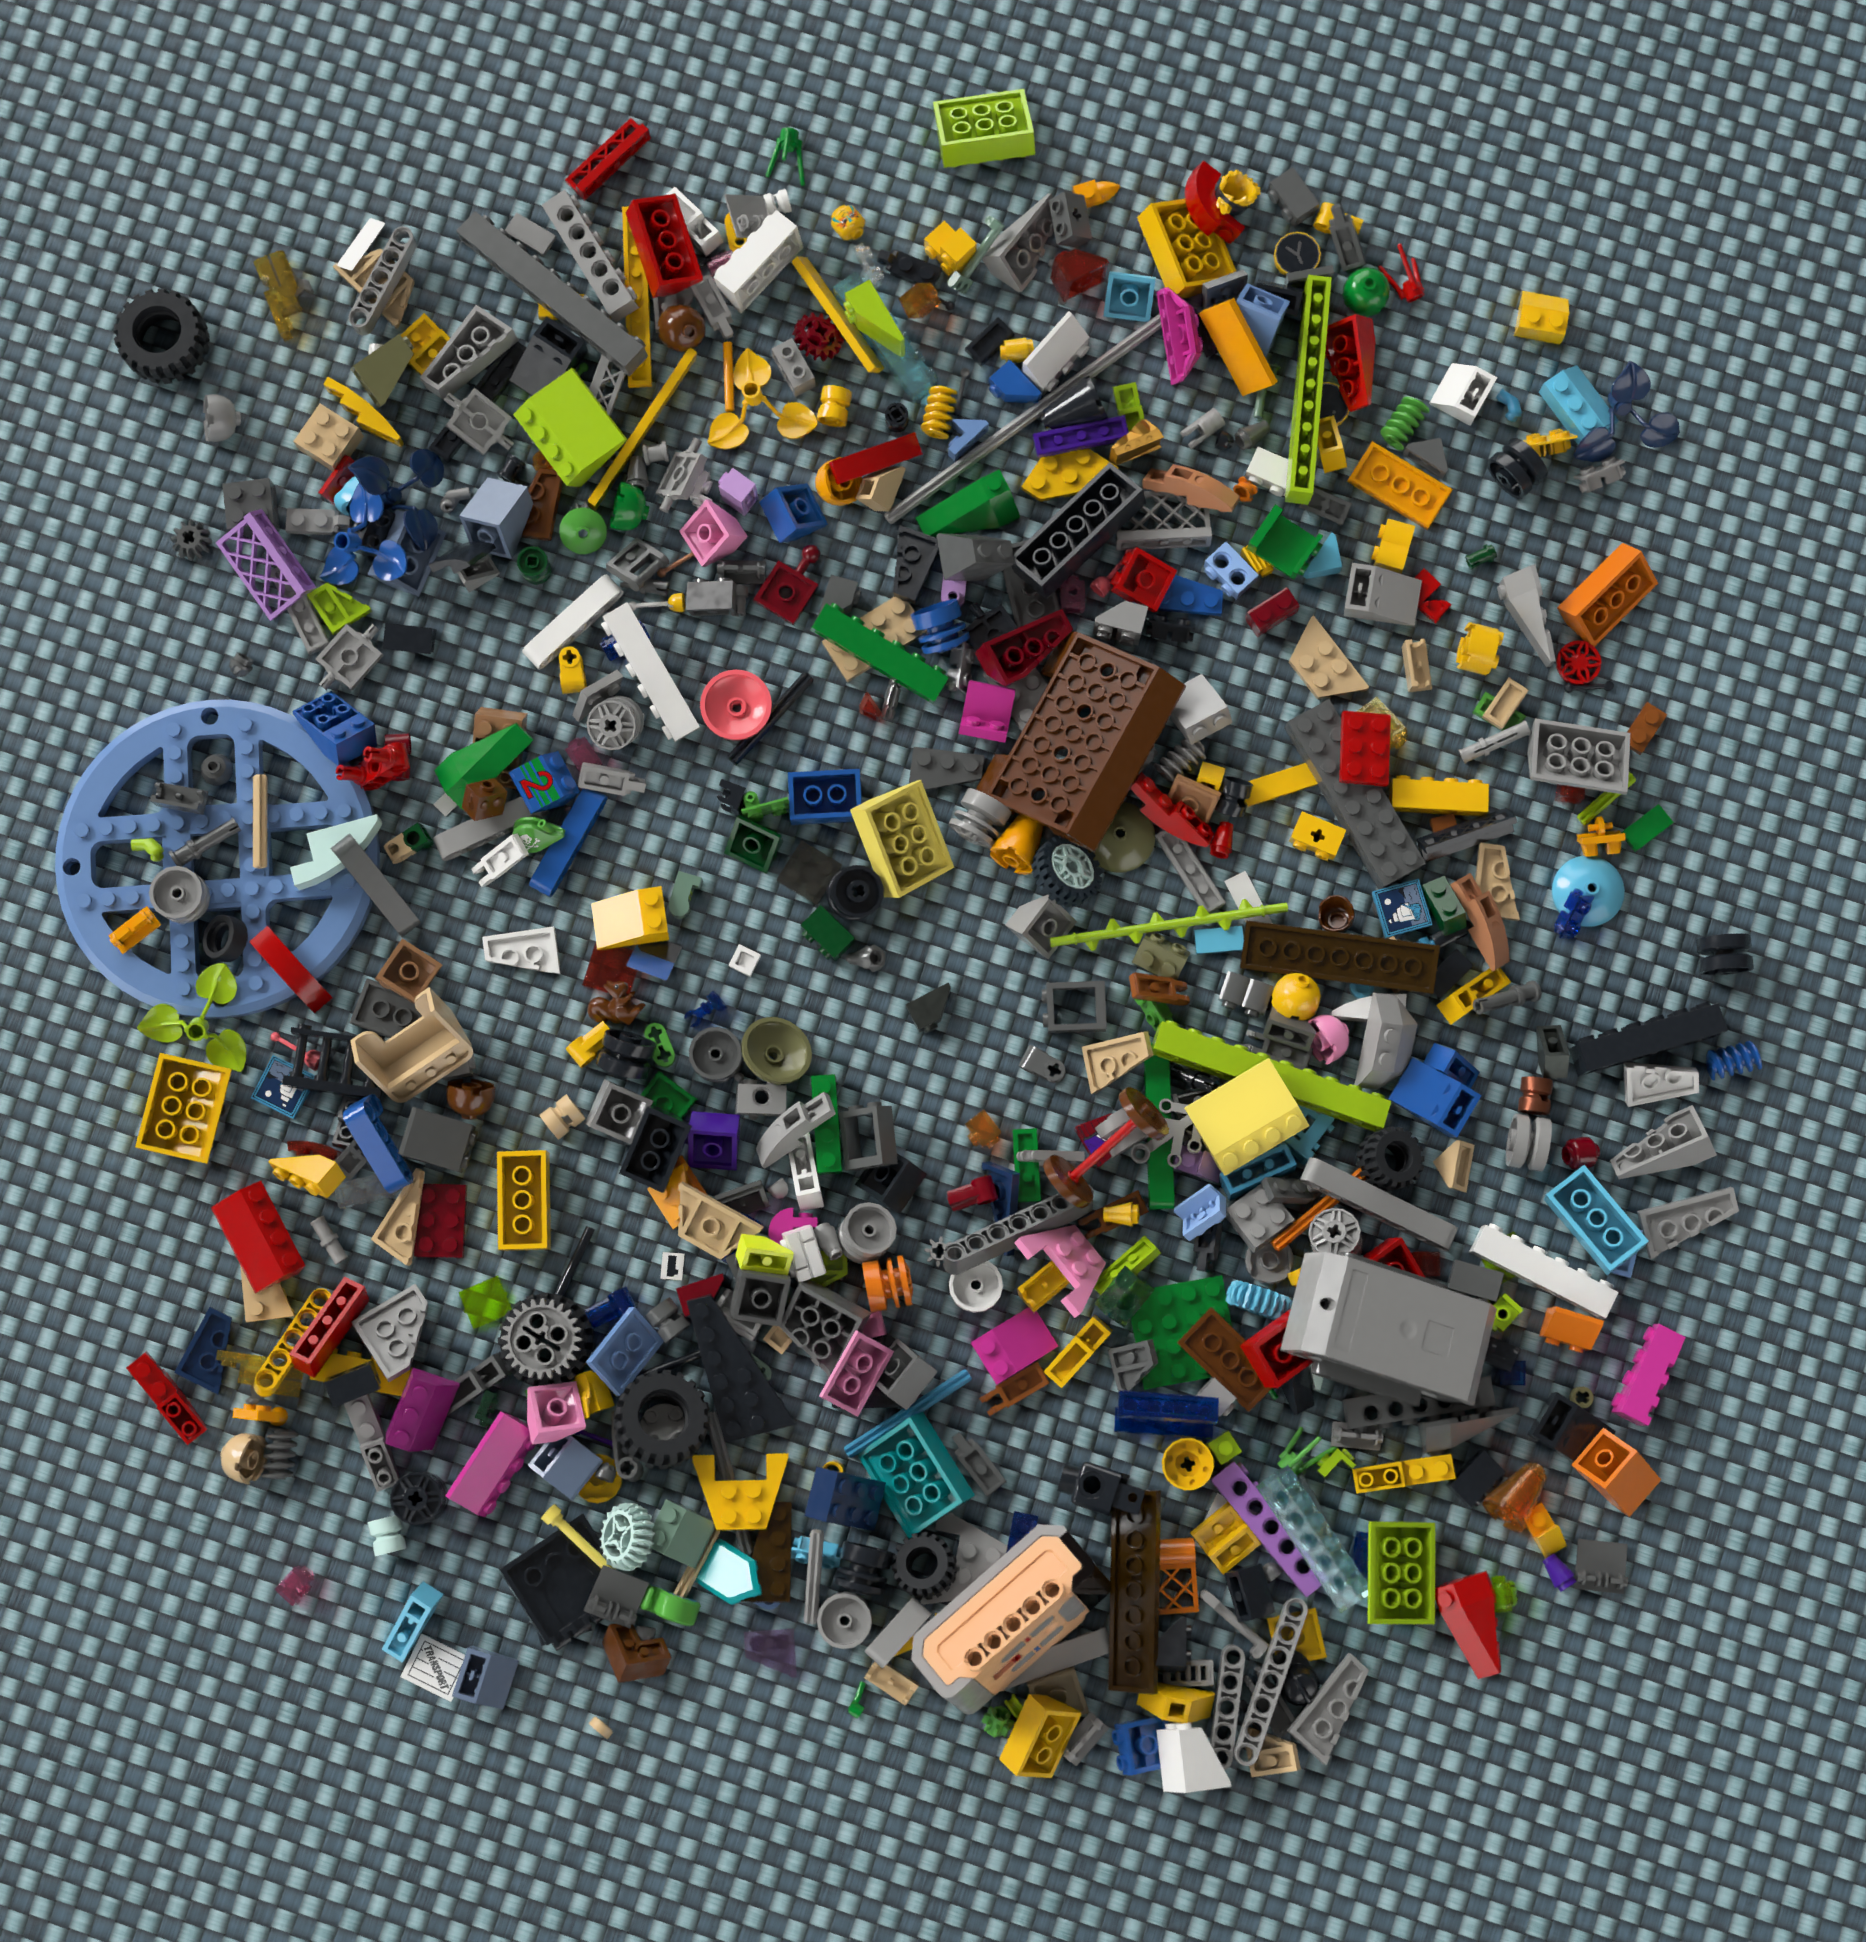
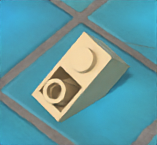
M889 466L863 477L856 499L874 511L890 512L906 468Z

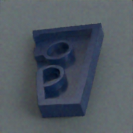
M210 1306L174 1373L219 1395L233 1317Z

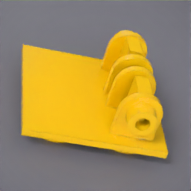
M1555 429L1549 431V435L1540 436V433L1527 435L1526 440L1523 441L1531 446L1540 457L1541 454L1545 457L1546 444L1549 455H1553V452L1554 454L1567 452V449H1571L1570 439L1578 438V435L1571 434L1570 431H1563V429Z

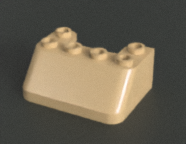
M430 987L418 994L414 1001L415 1007L422 1017L387 1041H384L378 1034L372 1031L362 1032L350 1040L355 1064L393 1101L398 1103L409 1101L470 1060L473 1056L472 1044L453 1011Z

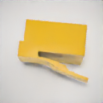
M590 1370L574 1377L585 1419L589 1418L591 1414L615 1406L609 1387L595 1372Z

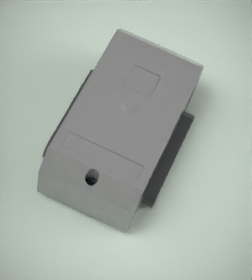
M1328 1252L1305 1253L1280 1350L1313 1361L1311 1374L1401 1403L1419 1406L1421 1396L1447 1404L1474 1406L1497 1309L1490 1303L1447 1290L1448 1286L1446 1284L1348 1252H1340V1255Z

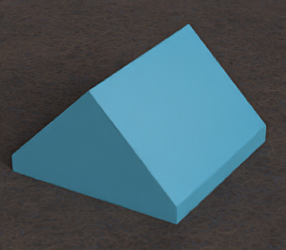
M1109 271L1103 316L1142 322L1150 321L1156 277Z

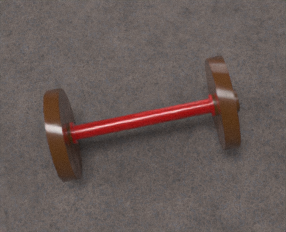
M1127 1087L1119 1094L1121 1106L1130 1120L1079 1166L1073 1167L1068 1161L1058 1155H1051L1044 1161L1043 1168L1049 1181L1074 1206L1085 1208L1093 1201L1091 1188L1082 1175L1136 1127L1157 1141L1162 1140L1169 1134V1127L1160 1111L1137 1089Z

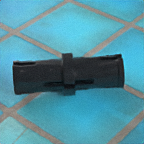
M1179 1064L1173 1067L1178 1070L1177 1072L1171 1070V1078L1186 1083L1189 1088H1198L1207 1093L1214 1090L1213 1087L1219 1088V1081L1202 1075V1072L1198 1070L1192 1071Z

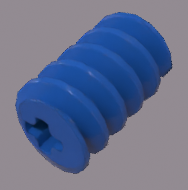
M1746 1041L1744 1045L1738 1043L1735 1047L1729 1045L1726 1049L1721 1047L1716 1052L1709 1050L1706 1054L1707 1071L1713 1081L1715 1080V1073H1718L1721 1079L1724 1078L1725 1071L1728 1072L1730 1077L1734 1076L1735 1068L1739 1074H1743V1066H1746L1749 1072L1753 1071V1064L1756 1065L1758 1070L1762 1069L1761 1056L1757 1047L1751 1041Z

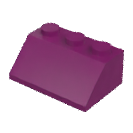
M413 1367L386 1431L385 1444L408 1452L433 1450L458 1390L459 1383Z

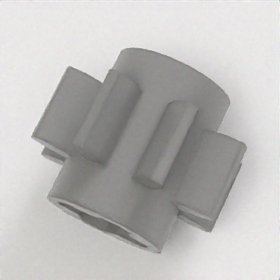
M940 1236L939 1242L936 1243L930 1239L931 1249H924L925 1252L931 1254L927 1261L930 1262L934 1259L937 1267L940 1266L941 1261H944V1254H942L941 1258H937L936 1254L932 1253L933 1249H937L938 1245H941L944 1250L947 1245L952 1243H942V1236Z

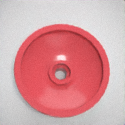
M728 670L716 675L705 686L700 700V709L705 724L713 733L728 740H744L759 733L767 724L771 715L772 700L767 686L759 677L744 670ZM736 705L741 706V707H742L741 711H740V712H734V711H733L734 706H736Z

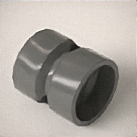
M670 1297L659 1303L645 1315L653 1327L659 1328L657 1333L665 1343L673 1340L691 1325L683 1313H677L678 1307Z

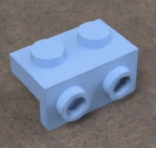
M1211 1184L1206 1185L1174 1207V1213L1183 1220V1236L1188 1241L1202 1235L1208 1228L1220 1223L1226 1217V1197Z

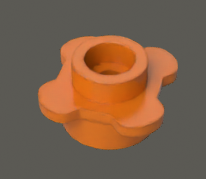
M1240 477L1238 479L1239 483L1234 485L1233 491L1240 496V501L1251 502L1253 495L1257 494L1258 488L1251 481H1248L1247 478Z

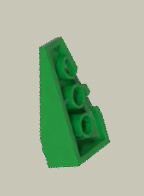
M999 469L978 479L920 514L915 519L924 534L937 538L939 533L956 534L969 531L972 533L983 529H999L1020 519V514L1011 490Z
M515 723L461 750L451 753L434 771L445 793L462 809L466 784L496 778L534 739L518 723Z

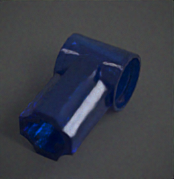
M625 1286L609 1294L607 1299L594 1304L584 1311L589 1322L596 1329L616 1317L621 1318L629 1307L637 1309V1306L628 1288Z

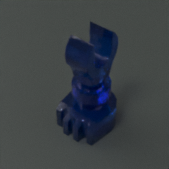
M714 990L706 996L708 999L706 1003L703 1001L700 1004L701 1007L696 1010H690L685 1014L684 1019L689 1018L693 1014L697 1017V1021L690 1027L699 1026L706 1014L710 1015L713 1013L712 1009L722 1012L727 1008L726 1004Z

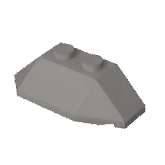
M1373 992L1354 1084L1361 1088L1378 1090L1401 1076L1410 1062L1418 1024L1396 995Z

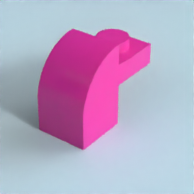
M794 1208L784 1209L773 1217L769 1226V1237L772 1241L780 1244L779 1241L783 1240L782 1233L805 1225H811L813 1228H816L819 1225L818 1217H813V1213H799V1217H794Z

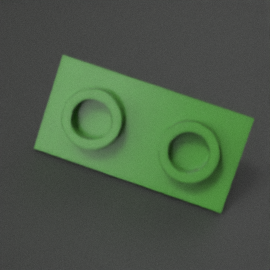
M1134 999L1142 1008L1147 1022L1153 1027L1154 1031L1157 1030L1162 1021H1173V1014L1166 1003H1159L1157 1005L1154 1001Z

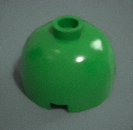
M1365 267L1357 269L1348 277L1344 284L1342 294L1344 303L1355 314L1366 317L1376 315L1389 300V282L1385 275L1375 268Z
M621 482L613 503V514H615V517L611 516L610 528L629 531L639 526L642 519H647L649 506L646 505V498L638 487Z

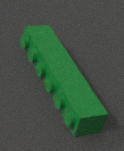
M834 603L831 605L825 604L811 627L812 632L931 704L935 702L949 678L945 675L946 671L937 665L929 666L924 663L926 659L915 652L911 655L904 651L906 648L904 645L895 640L891 643L884 638L885 634L878 629L872 628L870 630L863 626L865 622L854 615L850 618L843 614L844 609Z

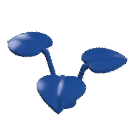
M358 483L351 499L350 515L354 522L361 524L348 528L347 532H339L335 535V547L329 552L324 569L320 575L322 580L332 584H349L356 579L359 573V565L354 560L356 554L353 552L357 550L377 555L373 560V569L377 577L382 580H396L404 576L407 570L406 553L397 542L384 540L380 545L379 551L362 546V540L355 532L367 526L368 521L376 522L383 513L384 502L381 495L369 494L360 483Z

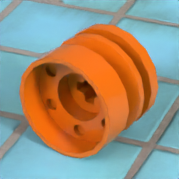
M903 1255L897 1256L899 1267L894 1268L891 1257H888L887 1269L884 1270L881 1269L878 1259L862 1262L871 1313L887 1310V1299L889 1298L893 1299L896 1308H900L899 1296H904L906 1306H912L913 1286L910 1270Z

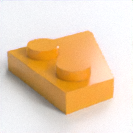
M686 1163L673 1170L664 1193L650 1187L647 1188L672 1229L678 1228L680 1223L678 1215L680 1191H678V1186L682 1181L688 1184L686 1174L688 1165Z

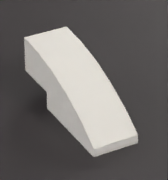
M674 187L666 195L676 193L691 242L707 256L724 241L719 231L705 219L703 213Z
M1391 994L1396 995L1406 1008L1407 994ZM1372 996L1346 1003L1331 1011L1329 1015L1339 1020L1367 1023Z

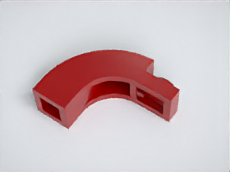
M1203 160L1193 170L1185 186L1186 206L1191 218L1205 235L1209 237L1214 232L1231 244L1242 233L1245 226L1227 213L1223 215L1221 210L1217 208L1215 186L1221 173Z

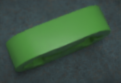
M651 1023L646 1027L644 1035L657 1045L653 1059L660 1067H670L675 1062L676 1055L667 1031L661 1024ZM653 1028H656L657 1031L662 1030V1033L659 1035L661 1040L659 1044H657L654 1037H649L652 1034ZM660 1047H663L666 1053H671L666 1063L663 1060H658V1057L661 1056Z

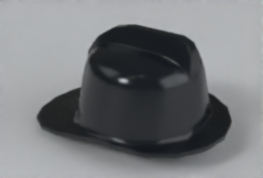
M1295 1650L1281 1689V1694L1288 1703L1295 1706H1304L1312 1702L1315 1694L1320 1689V1682L1306 1657ZM1282 1651L1273 1658L1274 1663L1277 1665L1282 1664L1285 1660V1655ZM1272 1675L1273 1681H1274L1275 1684H1276V1683H1277L1276 1677H1275L1274 1675Z

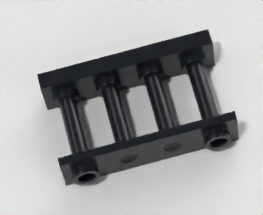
M298 1024L297 1028L291 1027L290 1032L298 1035L293 1072H290L289 1076L283 1075L282 1085L284 1087L360 1098L375 1094L381 1100L382 1089L377 1088V1084L368 1076H366V1082H363V1086L353 1085L351 1080L354 1056L350 1040L356 1036L312 1030V1026ZM379 1035L385 1041V1036ZM308 1037L323 1039L317 1075H314V1079L304 1078L305 1074L302 1073ZM332 1040L347 1042L342 1077L338 1080V1083L330 1082L329 1077H327Z

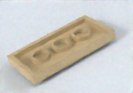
M897 597L891 598L860 618L865 622L863 626L870 630L876 628L885 634L884 638L891 643L895 640L905 647L927 633V630H915L910 616L915 611L908 601ZM822 641L823 646L847 683L872 668L829 641Z

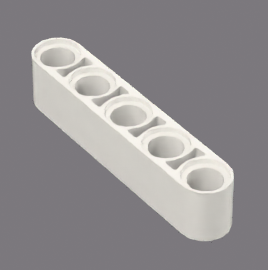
M607 574L603 575L524 647L522 653L539 670L544 668L559 655L563 648L570 645L615 604L624 591Z

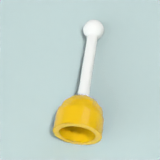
M684 593L673 594L669 597L668 601L636 603L631 601L628 603L632 611L644 607L668 606L673 612H685Z

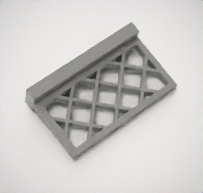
M1154 491L1143 492L1145 499L1152 498L1157 504L1151 510L1143 506L1141 510L1146 515L1140 521L1132 517L1130 521L1135 526L1131 530L1121 531L1120 528L1116 532V550H1133L1136 547L1140 549L1210 547L1212 539L1209 508L1197 509L1193 505H1188L1187 496H1176L1172 493ZM1169 498H1176L1181 503L1173 510L1165 502ZM1184 505L1194 512L1187 520L1177 513ZM1161 506L1170 513L1163 521L1154 514ZM1174 516L1183 524L1179 528L1172 529L1166 523ZM1196 516H1199L1205 521V527L1196 528L1190 522ZM1151 517L1159 525L1155 529H1147L1143 524Z

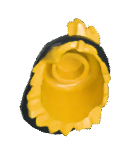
M1230 170L1226 176L1222 177L1221 183L1216 188L1217 208L1221 210L1223 215L1226 213L1231 216L1241 215L1258 198L1257 196L1261 194L1260 187H1258L1257 183L1253 182V178H1248L1247 174L1243 175L1239 170L1234 172Z

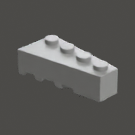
M475 305L421 375L420 379L429 391L444 400L449 392L452 395L518 342L519 339L511 327L478 305Z

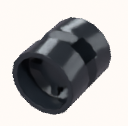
M1224 776L1220 787L1222 794L1215 810L1228 816L1243 818L1248 805L1245 799L1250 798L1253 784L1237 777Z

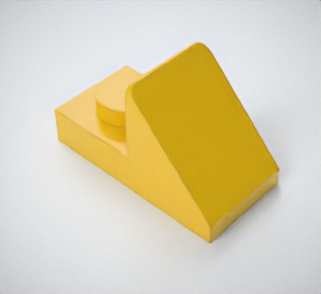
M1542 1502L1520 1514L1521 1519L1545 1558L1567 1546L1559 1525L1553 1522Z

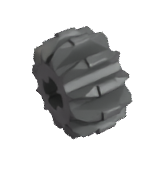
M190 519L188 526L181 522L182 528L180 530L174 528L173 530L177 535L170 537L171 541L175 543L172 546L173 550L179 552L178 555L181 558L187 556L190 561H193L195 555L202 559L201 552L209 553L210 551L206 546L212 544V540L208 538L211 535L210 531L204 529L205 526L201 522L196 524L194 520ZM192 538L194 542L191 543L190 541L188 542V540Z

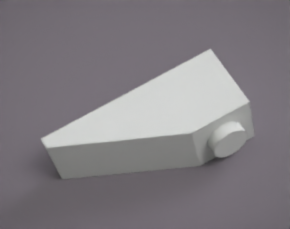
M809 1132L801 1137L803 1144L788 1153L800 1212L824 1207Z

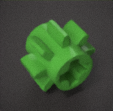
M990 1706L981 1722L986 1724L984 1731H987L993 1737H1000L1001 1735L1006 1737L1014 1724V1721L1009 1719L1011 1712L1002 1706L995 1708Z

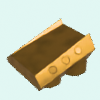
M1143 419L1127 435H1124L1111 447L1109 461L1117 466L1162 448L1160 441L1164 436L1156 426Z

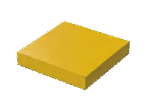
M1315 1607L1307 1611L1295 1648L1296 1651L1306 1657L1308 1662L1327 1658ZM1301 1611L1292 1612L1290 1614L1293 1617H1297L1300 1615ZM1280 1615L1267 1618L1271 1639ZM1288 1626L1283 1627L1281 1630V1637L1285 1641H1289L1293 1637V1631ZM1276 1650V1651L1274 1652V1653H1275V1656H1276L1279 1652H1281V1651H1280V1650Z

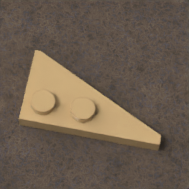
M420 1168L415 1169L412 1174L413 1183L403 1188L371 1238L372 1241L407 1266L411 1265L425 1175V1172Z

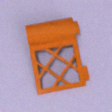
M1194 1537L1160 1539V1570H1163L1168 1577L1160 1585L1159 1593L1161 1592L1170 1602L1165 1608H1159V1615L1199 1612ZM1181 1568H1190L1191 1577L1185 1584L1181 1583L1174 1576ZM1167 1569H1174V1570H1173L1172 1573H1170ZM1171 1579L1182 1587L1173 1598L1163 1590ZM1190 1584H1192V1591L1187 1588ZM1186 1590L1193 1598V1606L1182 1607L1176 1600Z

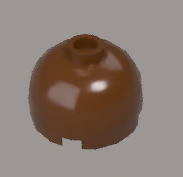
M686 304L669 306L662 312L658 320L660 340L666 347L674 351L686 352L689 348L694 350L701 344L705 336L706 326L704 318L696 309Z
M463 1079L450 1080L447 1084V1102L453 1111L462 1114L461 1117L463 1119L473 1120L476 1119V1116L490 1110L494 1102L496 1087H494L493 1083L478 1079H471V1082L463 1083Z

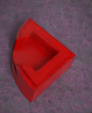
M1430 600L1422 603L1418 610L1436 624L1452 604L1445 600Z

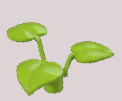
M224 963L211 965L199 975L196 981V993L202 998L209 999L200 1017L192 1019L189 1025L184 1020H179L180 1014H177L178 1011L168 1004H158L147 1012L137 1026V1029L145 1036L156 1041L168 1043L174 1042L182 1036L183 1026L187 1037L192 1041L214 1038L206 1046V1056L213 1065L241 1072L245 1066L247 1050L242 1036L231 1029L223 1030L219 1036L215 1033H208L209 1024L205 1020L212 1001L218 1004H226L237 993L236 979L228 965Z

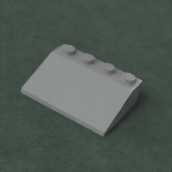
M1535 718L1528 740L1530 780L1627 795L1630 733Z

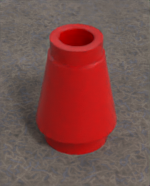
M1225 821L1220 822L1209 845L1212 856L1227 859L1229 854L1232 853L1233 824Z

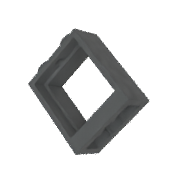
M1105 981L1046 983V989H1042V1004H1047V1013H1043V1028H1048V1034L1106 1032ZM1094 989L1096 1023L1054 1025L1053 991Z
M881 1102L867 1103L866 1108H863V1105L849 1106L848 1111L839 1113L845 1171H860L898 1164L892 1106H882ZM873 1114L877 1155L862 1158L857 1117Z

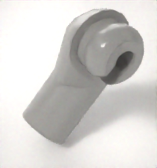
M466 487L447 491L440 503L441 510L445 513H450L455 509L460 500L471 499L470 488Z

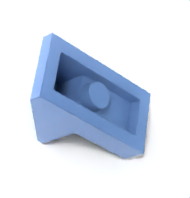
M953 419L952 427L961 437L956 436L949 443L948 456L954 462L988 432L989 423L986 420Z

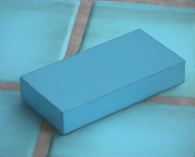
M1242 926L1229 927L1227 931H1224L1222 928L1194 930L1196 955L1242 951L1244 942Z

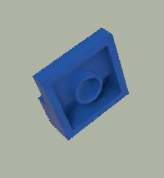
M1155 1716L1114 1724L1115 1730L1112 1731V1739L1114 1744L1118 1745L1120 1753L1116 1758L1118 1769L1123 1771V1775H1136L1161 1769L1156 1730L1166 1729L1165 1724H1168V1721Z

